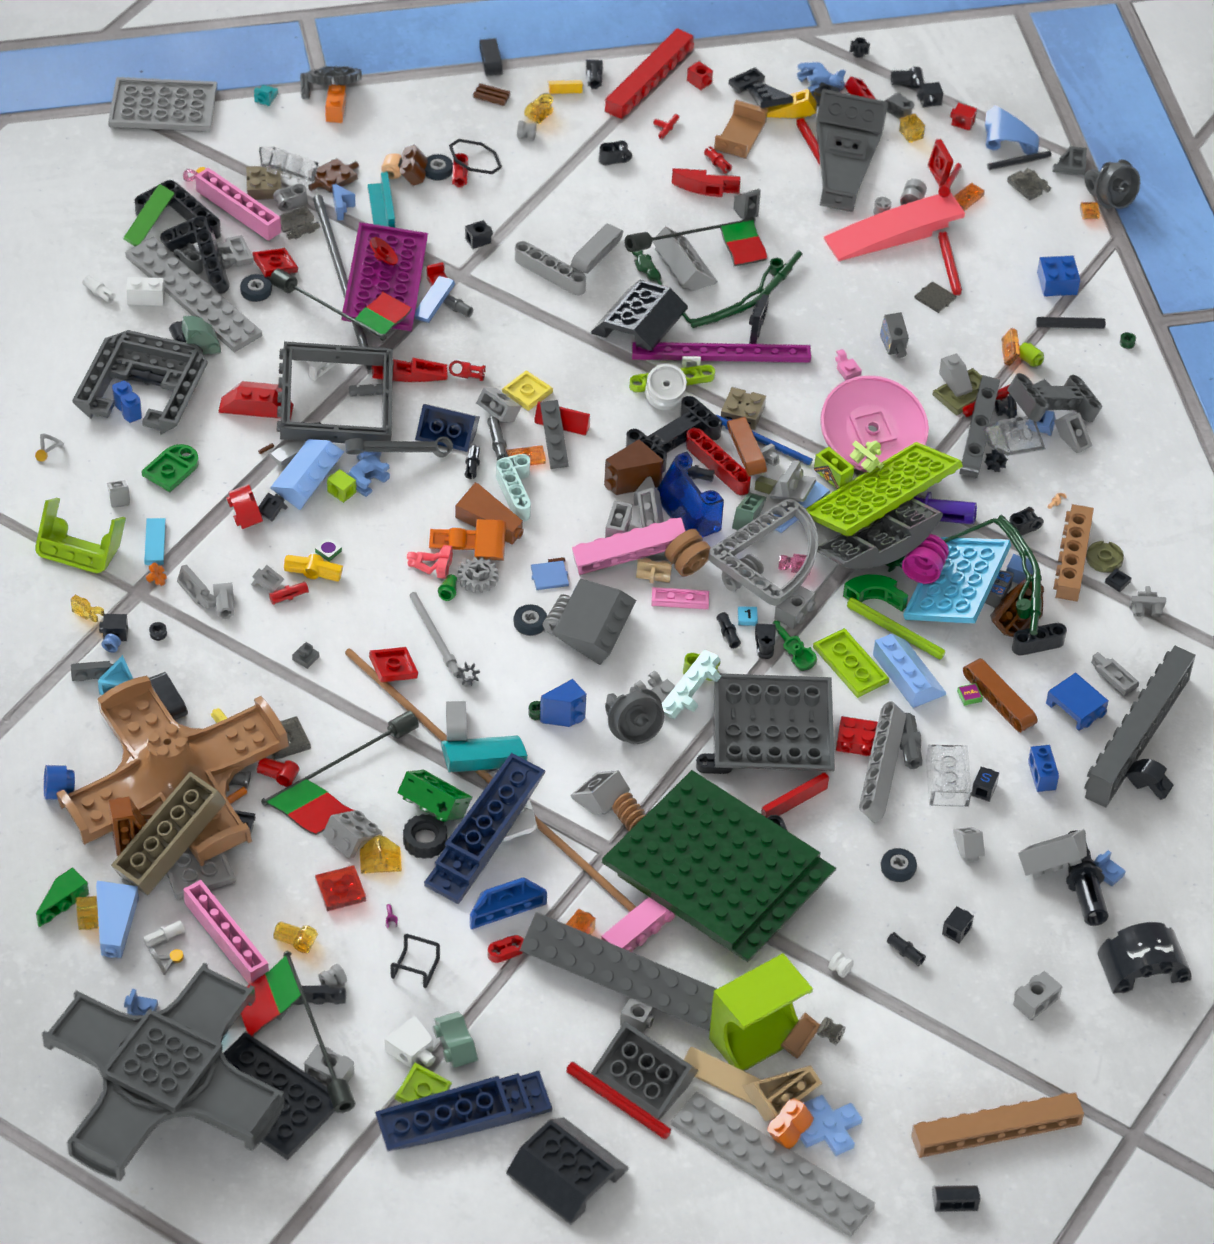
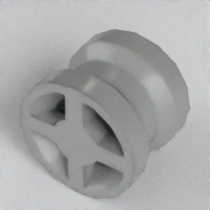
M887 197L875 199L874 215L890 210L891 200Z

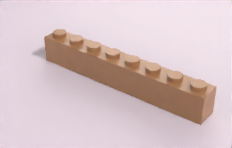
M1076 1092L1062 1093L1058 1096L1042 1097L1030 1102L1022 1101L1015 1105H1002L995 1109H982L975 1113H962L955 1117H942L930 1122L922 1121L913 1125L911 1138L918 1157L922 1158L1079 1126L1082 1124L1084 1111Z

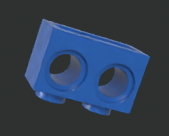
M1032 746L1030 748L1028 764L1036 791L1056 790L1059 773L1051 746Z

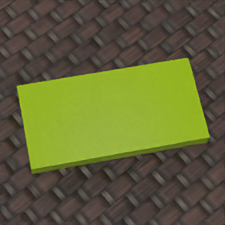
M845 628L813 643V648L857 698L889 683V677Z

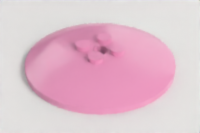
M868 375L848 379L830 392L821 411V430L827 445L854 466L855 469L867 472L861 466L866 457L859 464L850 457V454L855 449L852 445L855 440L866 449L867 442L878 441L881 444L880 451L882 453L879 456L877 454L875 456L882 463L915 442L926 445L928 439V420L923 406L912 392L903 385L888 378ZM868 426L876 427L877 431L869 430Z

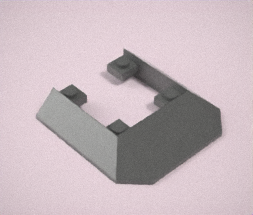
M127 330L104 339L72 399V403L90 419H92L93 415L108 418L114 407V400L102 397L112 378L127 381L131 368L152 371L154 374L165 376L161 383V388L173 391L163 412L148 408L142 420V426L160 430V435L178 425L208 362L197 345Z

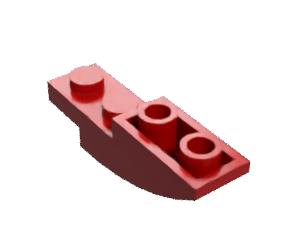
M672 168V184L684 190L712 197H722L723 193L740 194L741 176L706 175L707 170Z

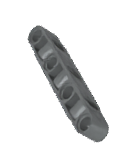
M982 375L962 458L963 467L960 468L959 474L973 478L978 477L1000 379Z

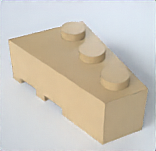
M810 1065L742 1085L764 1121H769L780 1115L783 1106L790 1099L795 1098L800 1101L821 1085L822 1082Z

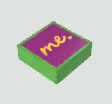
M976 683L958 687L957 692L964 706L982 702L983 697Z

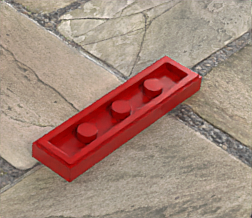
M825 772L762 806L761 814L766 818L770 815L780 816L828 789L829 776Z

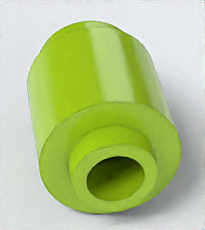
M1024 342L1018 348L1017 353L1019 357L1032 367L1040 366L1043 363L1044 353L1031 343Z

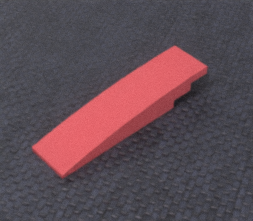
M952 193L948 197H941L939 194L851 224L824 236V240L837 260L842 261L931 237L933 231L947 228L949 222L964 218L965 212Z

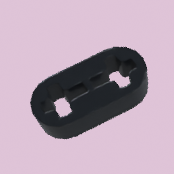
M711 753L700 754L696 759V769L701 773L728 774L733 770V768L715 767L714 754Z

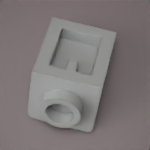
M266 565L263 570L259 568L252 576L255 580L251 585L254 587L258 583L268 592L272 593L278 588L284 578Z

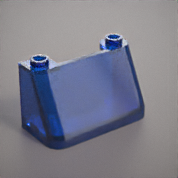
M686 451L674 458L657 490L660 493L661 506L670 518L677 519L681 517L685 531L696 529L702 537H706L722 529L724 499L714 490L701 493L687 474L688 469L692 466L693 459Z

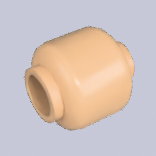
M397 153L386 155L381 170L382 172H388L389 179L401 177L400 166L403 162L402 156Z

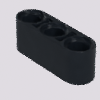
M480 39L479 48L485 76L502 75L503 68L497 39Z
M1062 623L1038 626L1036 635L1030 634V628L1019 630L1014 634L1012 651L1016 655L1022 656L1060 648L1064 645L1067 628Z
M166 672L149 677L152 688L174 720L188 715L183 699Z

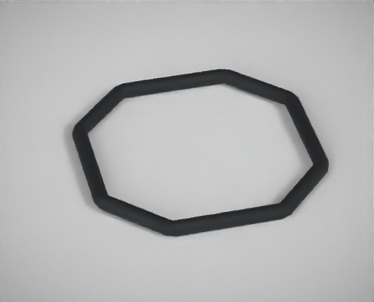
M457 139L449 144L454 161L468 171L494 174L502 168L496 151L482 142ZM459 142L480 145L494 154L498 167L492 171L470 168L457 159L452 146Z

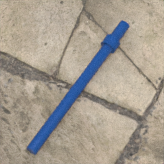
M716 415L721 419L722 425L728 430L727 421L729 420ZM752 431L756 441L764 445L773 444L775 450L808 465L812 464V458Z

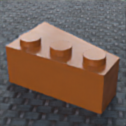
M129 796L109 800L112 833L117 856L121 854L147 823Z

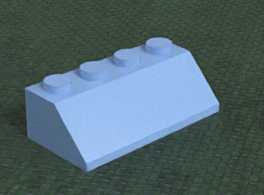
M308 439L270 489L301 510L336 465L344 451L330 441Z
M890 634L875 640L874 658L912 708L946 695V691L905 639Z

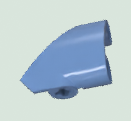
M994 106L987 112L985 129L987 132L986 147L988 149L998 150L1001 147V141L1019 142L1025 154L1038 153L1039 136L1026 124L997 106Z

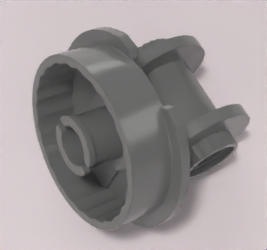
M1124 159L1115 163H1104L1100 172L1090 169L1084 176L1087 190L1106 209L1112 207L1122 209L1129 206L1137 197L1141 182L1138 171L1131 163Z
M637 686L630 688V693L627 695L623 694L618 697L614 693L607 695L605 710L608 716V726L616 738L631 744H641L651 740L658 734L664 723V710L662 702L655 692L647 688L640 690Z

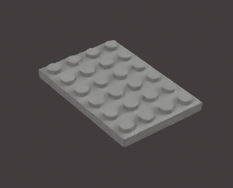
M116 77L108 125L109 127L210 132L217 82Z

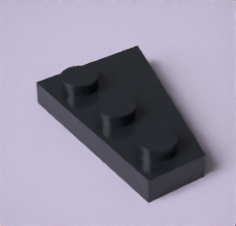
M762 294L761 299L756 302V307H754L753 314H751L749 325H752L749 344H757V338L760 336L761 327L767 314L770 295Z

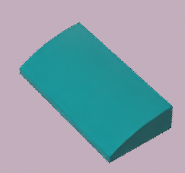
M518 735L467 739V741H441L448 773L500 769L511 753L527 760L528 756L524 744Z

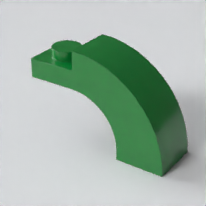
M877 574L861 575L850 579L844 584L843 597L848 600L855 598L863 602L868 599H880L901 612L907 607L908 595L897 588L898 581L887 576Z

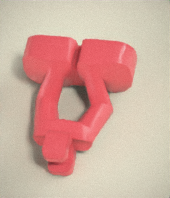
M444 545L440 552L435 554L408 552V566L415 567L429 575L436 569L437 578L446 579L449 574V566L452 563L453 547ZM437 560L431 567L423 563V561Z

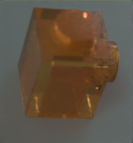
M578 908L566 925L591 935L595 931L596 918L589 912H584Z

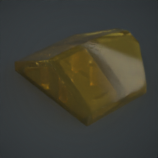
M376 836L370 839L360 848L361 874L402 871L400 847L385 836Z

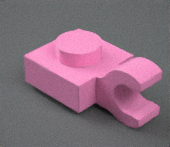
M843 349L836 351L838 355L835 357L838 363L837 370L845 381L860 376L862 370L853 358L848 360Z

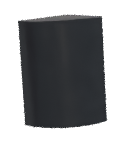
M977 1185L932 1187L935 1212L978 1211L980 1193Z

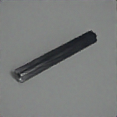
M1036 318V327L1104 329L1106 326L1105 318Z

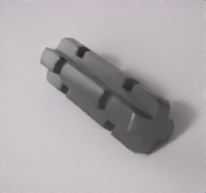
M307 72L301 73V98L309 99L310 83Z
M374 384L359 385V387L356 385L349 386L350 396H357V394H360V396L374 395V393L382 395V384H376V386Z

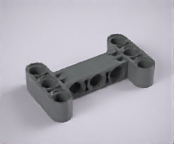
M1017 373L1008 387V392L1026 416L1036 422L1041 420L1046 410H1076L1077 413L1080 412L1083 420L1093 422L1102 409V404L1079 376L1073 374L1069 376L1064 386L1034 385L1026 375Z

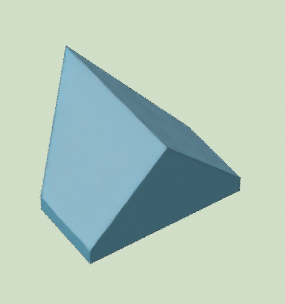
M123 655L99 678V694L103 695L115 686L133 679Z

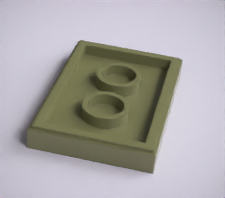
M974 368L968 370L973 389L972 392L956 397L947 384L933 390L932 395L956 416L962 413L963 407L976 401L982 375Z

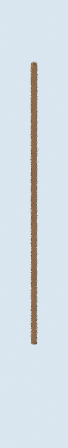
M351 648L345 651V654L407 711H412L417 720L439 740L447 741V735L388 682H380L376 671ZM475 770L488 784L493 777L486 770ZM535 816L537 828L629 912L636 908L630 900Z

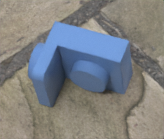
M1108 850L1103 855H1098L1094 862L1096 866L1102 869L1104 881L1113 886L1125 876L1126 870L1110 859L1111 852Z
M136 989L131 990L130 996L127 995L124 1002L127 1014L134 1016L145 1015L149 1009L156 1012L158 1006L157 999L137 996Z

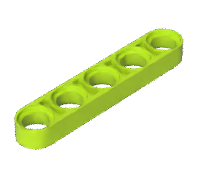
M711 365L680 368L685 375L692 374L694 376L692 378L686 377V386L712 382L715 378V368ZM703 372H710L711 375H704ZM649 373L630 377V390L633 392H645ZM634 382H640V383H642V384H641V385H634L633 383H634Z

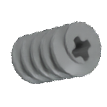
M747 554L744 558L740 559L757 573L762 574L764 572L763 564L756 556ZM722 571V581L728 590L734 592L736 588L742 587V584ZM742 574L743 577H750L747 574Z
M560 594L544 620L543 627L548 633L552 634L570 599L569 595Z

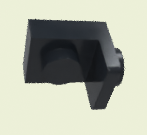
M268 492L258 508L263 517L273 521L281 508L286 510L288 506L284 503L285 499L278 494L272 495Z

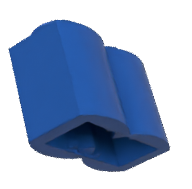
M124 380L113 384L114 405L118 410L122 411L123 418L129 423L142 419L141 400L136 393L132 392L131 385Z

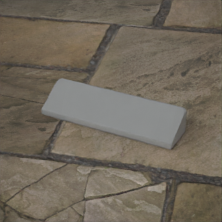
M652 487L637 492L642 528L653 523L664 522L659 491ZM665 552L646 557L652 561L667 559L664 556Z

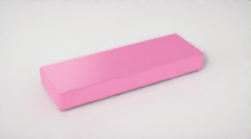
M652 587L651 606L708 609L709 591Z

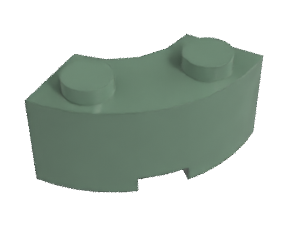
M183 316L182 331L187 344L200 346L203 355L221 353V346L211 324L197 316Z
M454 1012L434 1018L436 1025L433 1026V1031L436 1038H440L444 1049L443 1055L447 1063L450 1062L455 1068L478 1061L474 1040L468 1032L462 1014Z

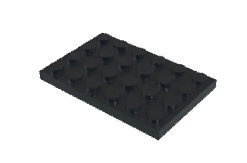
M244 1032L223 1053L227 1061L239 1071L284 1092L285 1107L269 1133L262 1140V1143L286 1160H289L335 1112L325 1085L247 1032Z

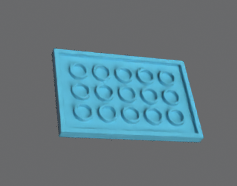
M956 538L947 542L949 555L943 565L940 577L936 582L930 584L918 583L903 613L905 620L975 624L1012 546L1010 540Z

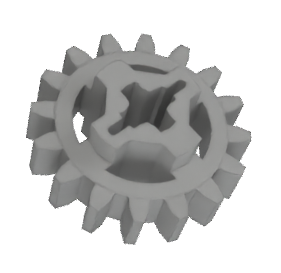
M473 557V561L466 559V564L461 563V568H458V581H460L461 587L466 586V591L473 589V593L476 590L483 593V589L490 591V586L495 587L496 582H498V568H496L495 563L490 564V559L484 561L483 557L480 560Z

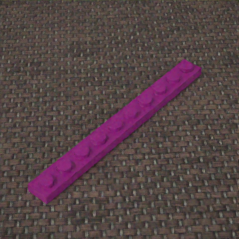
M632 342V360H682L683 356L701 357V361L811 363L810 345L659 342L651 351L636 347V342Z

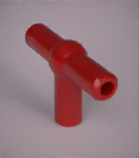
M674 114L669 122L654 119L653 124L663 128L658 134L660 139H664L668 132L673 130L674 125L680 118L678 114Z

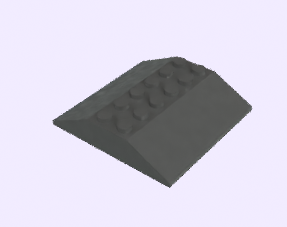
M719 673L721 678L717 682L714 681L715 767L835 771L832 677Z

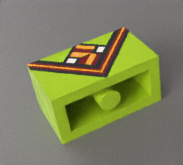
M829 446L815 455L814 471L836 489L853 480L854 466Z

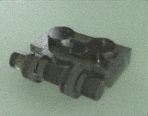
M1029 168L1025 169L1024 173L1020 170L1010 175L1007 179V182L1029 201L1042 195L1043 190L1047 193L1051 190L1048 182L1038 177V174Z
M306 206L280 215L281 230L284 233L291 231L286 234L288 240L298 239L301 235L313 233L316 229L320 228L319 222L312 223L314 215Z

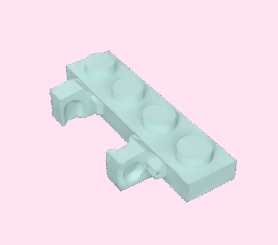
M706 650L700 654L662 703L664 715L675 719L684 708L693 712L696 710L698 704L691 697L706 678L716 682L721 678V675L717 672L718 670L715 669L720 662L718 655Z

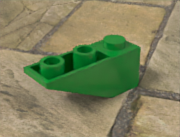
M73 867L55 879L38 908L36 918L39 927L49 923L54 917L67 911L72 905L84 900L89 895L88 882Z

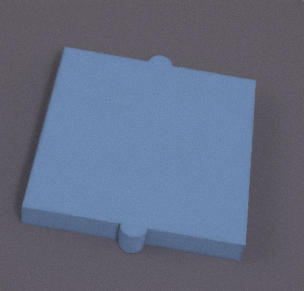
M563 561L531 565L532 580H534L536 590L569 586L568 571L565 570Z

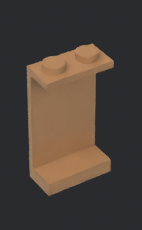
M736 100L733 115L721 136H715L714 149L746 159L766 123L768 109Z

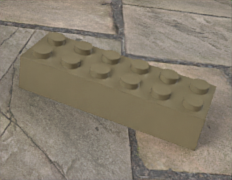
M189 772L111 866L122 878L133 886H138V889L148 896L227 801L218 790L192 772Z

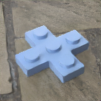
M823 1095L804 1102L814 1117L810 1127L800 1135V1139L806 1148L823 1140L826 1141L835 1156L854 1148L855 1143L846 1130L861 1124L862 1117L852 1103L832 1110Z

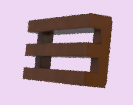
M479 83L476 91L473 92V98L505 106L510 97V91Z

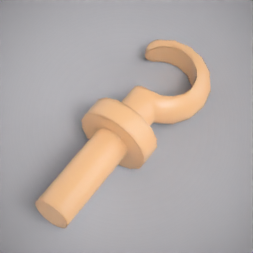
M1057 493L1056 497L1052 498V502L1047 507L1051 509L1053 506L1060 505V496L1065 499L1067 496L1064 493Z

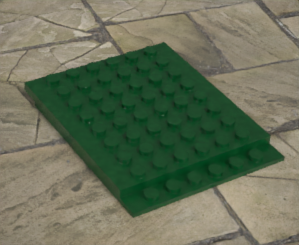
M693 770L602 858V864L616 872L618 877L746 962H749L836 871V867L820 858L821 852Z

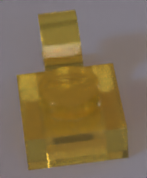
M76 594L71 598L72 612L86 620L90 618L93 622H98L96 614L104 616V609L102 607H91L87 599L81 598Z

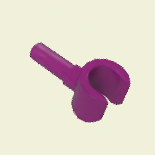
M387 904L386 928H389L390 921L395 922L397 927L398 918L396 915H393L391 904Z

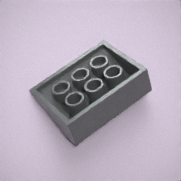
M580 578L552 635L601 665L610 655L637 600L622 590Z
M624 1021L591 1074L659 1120L688 1088L699 1070Z

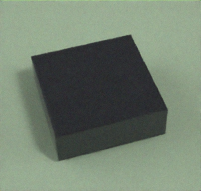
M1116 568L1105 579V583L1121 592L1131 582L1132 578Z

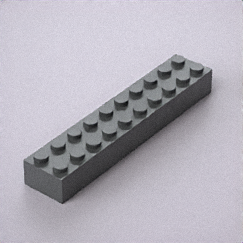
M1176 645L1171 652H1166L1163 664H1158L1155 676H1151L1147 682V688L1141 690L1138 702H1133L1130 714H1126L1122 720V726L1116 728L1113 740H1108L1104 748L1105 752L1098 755L1095 767H1090L1087 774L1089 779L1084 787L1086 789V799L1105 808L1108 806L1125 780V774L1133 762L1138 760L1190 680L1195 654Z
M538 912L535 913L520 951L710 1031L713 993L718 988Z

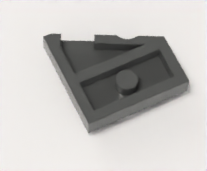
M1070 146L1066 153L1060 157L1059 162L1053 165L1052 172L1085 175L1087 148Z

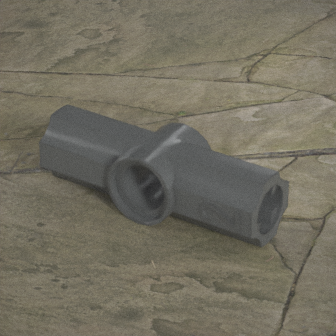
M905 713L906 720L900 750H903L905 766L909 767V769H917L919 766H922L923 762L921 734L917 731L915 716L911 713Z

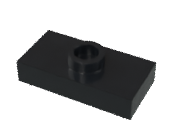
M754 67L730 78L728 84L737 93L749 89V86H754L755 83L764 82L765 76Z

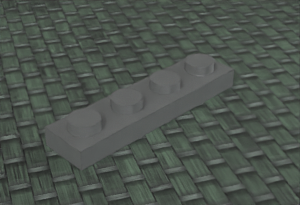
M558 400L540 402L550 469L569 467Z

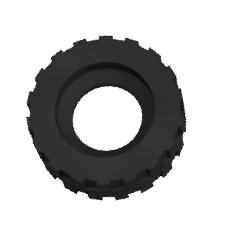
M420 814L419 816H413L412 819L408 820L407 824L405 823L403 845H405V849L410 855L422 859L434 858V856L440 855L445 849L447 826L443 821L438 820L432 814ZM429 830L434 832L435 839L432 842L422 843L416 840L415 835L418 831Z

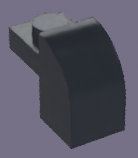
M1141 759L1133 762L1125 774L1137 789L1149 786L1160 800L1165 799L1174 786L1165 775L1167 768L1152 759Z

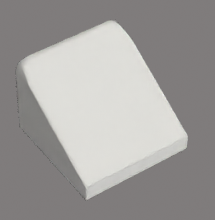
M683 356L682 368L700 366L701 357Z

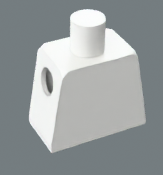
M415 1016L384 1039L385 1051L408 1067H412L414 1063L418 1064L420 1061L429 1067L436 1059L431 1054L433 1052V1039Z

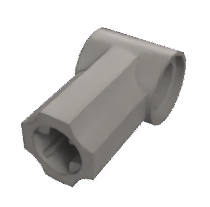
M232 582L213 584L218 617L230 619L234 615Z

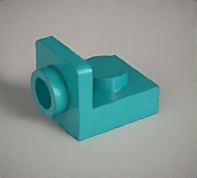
M262 85L260 88L256 87L254 89V102L270 106L278 95V89Z

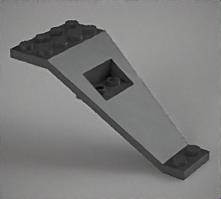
M822 89L816 119L822 180V194L819 206L849 212L854 211L856 195L883 133L888 102ZM839 141L842 145L837 146L836 142ZM852 145H857L858 149H853Z

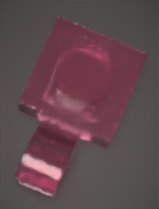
M795 553L793 557L780 555L778 569L787 570L791 568V572L797 573L807 555Z

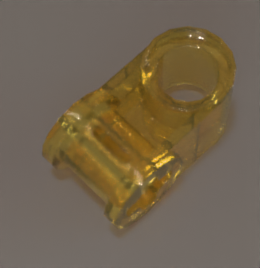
M549 93L541 94L526 106L524 116L537 124L542 123L545 118L553 113V96Z

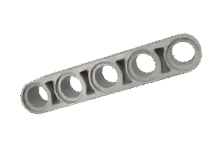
M606 223L574 255L570 266L588 274L620 242L623 230Z
M519 241L515 244V262L574 295L585 293L586 275L583 272L572 268L570 265L526 241Z

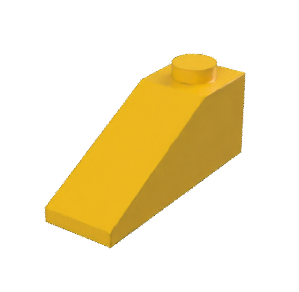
M808 88L790 94L793 96V103L766 107L768 109L767 117L801 119L816 114L817 102Z

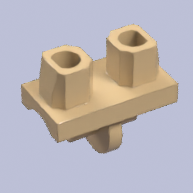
M650 558L638 559L636 578L650 580V583L653 584L654 581L670 583L672 564L669 561L663 560L661 562L652 561Z

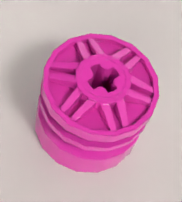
M930 534L918 547L905 555L902 562L904 573L910 579L922 584L936 582L949 555L948 545L940 537Z

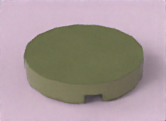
M1095 542L1088 547L1086 560L1090 567L1103 573H1111L1116 568L1119 569L1124 560L1122 549L1112 542Z

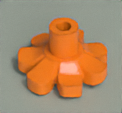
M157 563L149 565L151 573L146 576V580L148 582L155 581L156 585H165L167 576L162 573L164 568L158 566Z

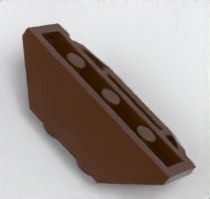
M1026 578L1005 596L990 615L991 621L1005 636L1014 638V634L1017 631L1030 628L1031 617L1027 619L1020 618L1016 608V603ZM1032 581L1029 583L1023 599L1031 601ZM1041 584L1042 608H1041V615L1039 616V619H1040V618L1042 617V615H1043V593H1044V587H1043L1042 584Z

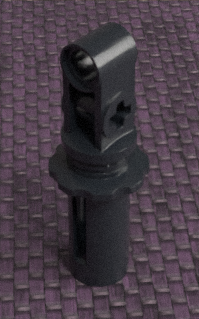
M1086 843L1087 856L1081 859L1082 862L1070 866L1068 863L1069 875L1066 877V884H1068V888L1071 891H1076L1085 923L1090 926H1098L1105 923L1109 917L1100 884L1104 881V874L1102 869L1096 866L1094 860L1091 859V853Z

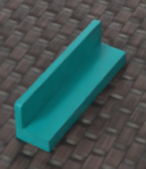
M388 172L381 173V183L367 185L373 224L395 228V214Z

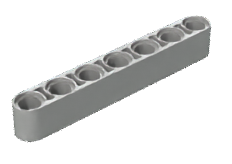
M892 701L885 703L880 711L859 804L860 811L873 822L881 820L886 811L906 720L905 712Z

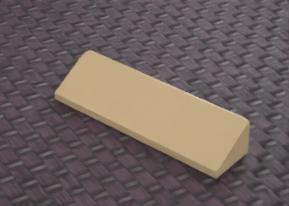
M694 1047L689 1048L684 1061L699 1070L695 1075L696 1078L754 1105L742 1085L761 1079Z

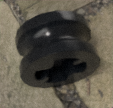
M161 622L151 624L149 627L150 637L157 641L166 638V625Z

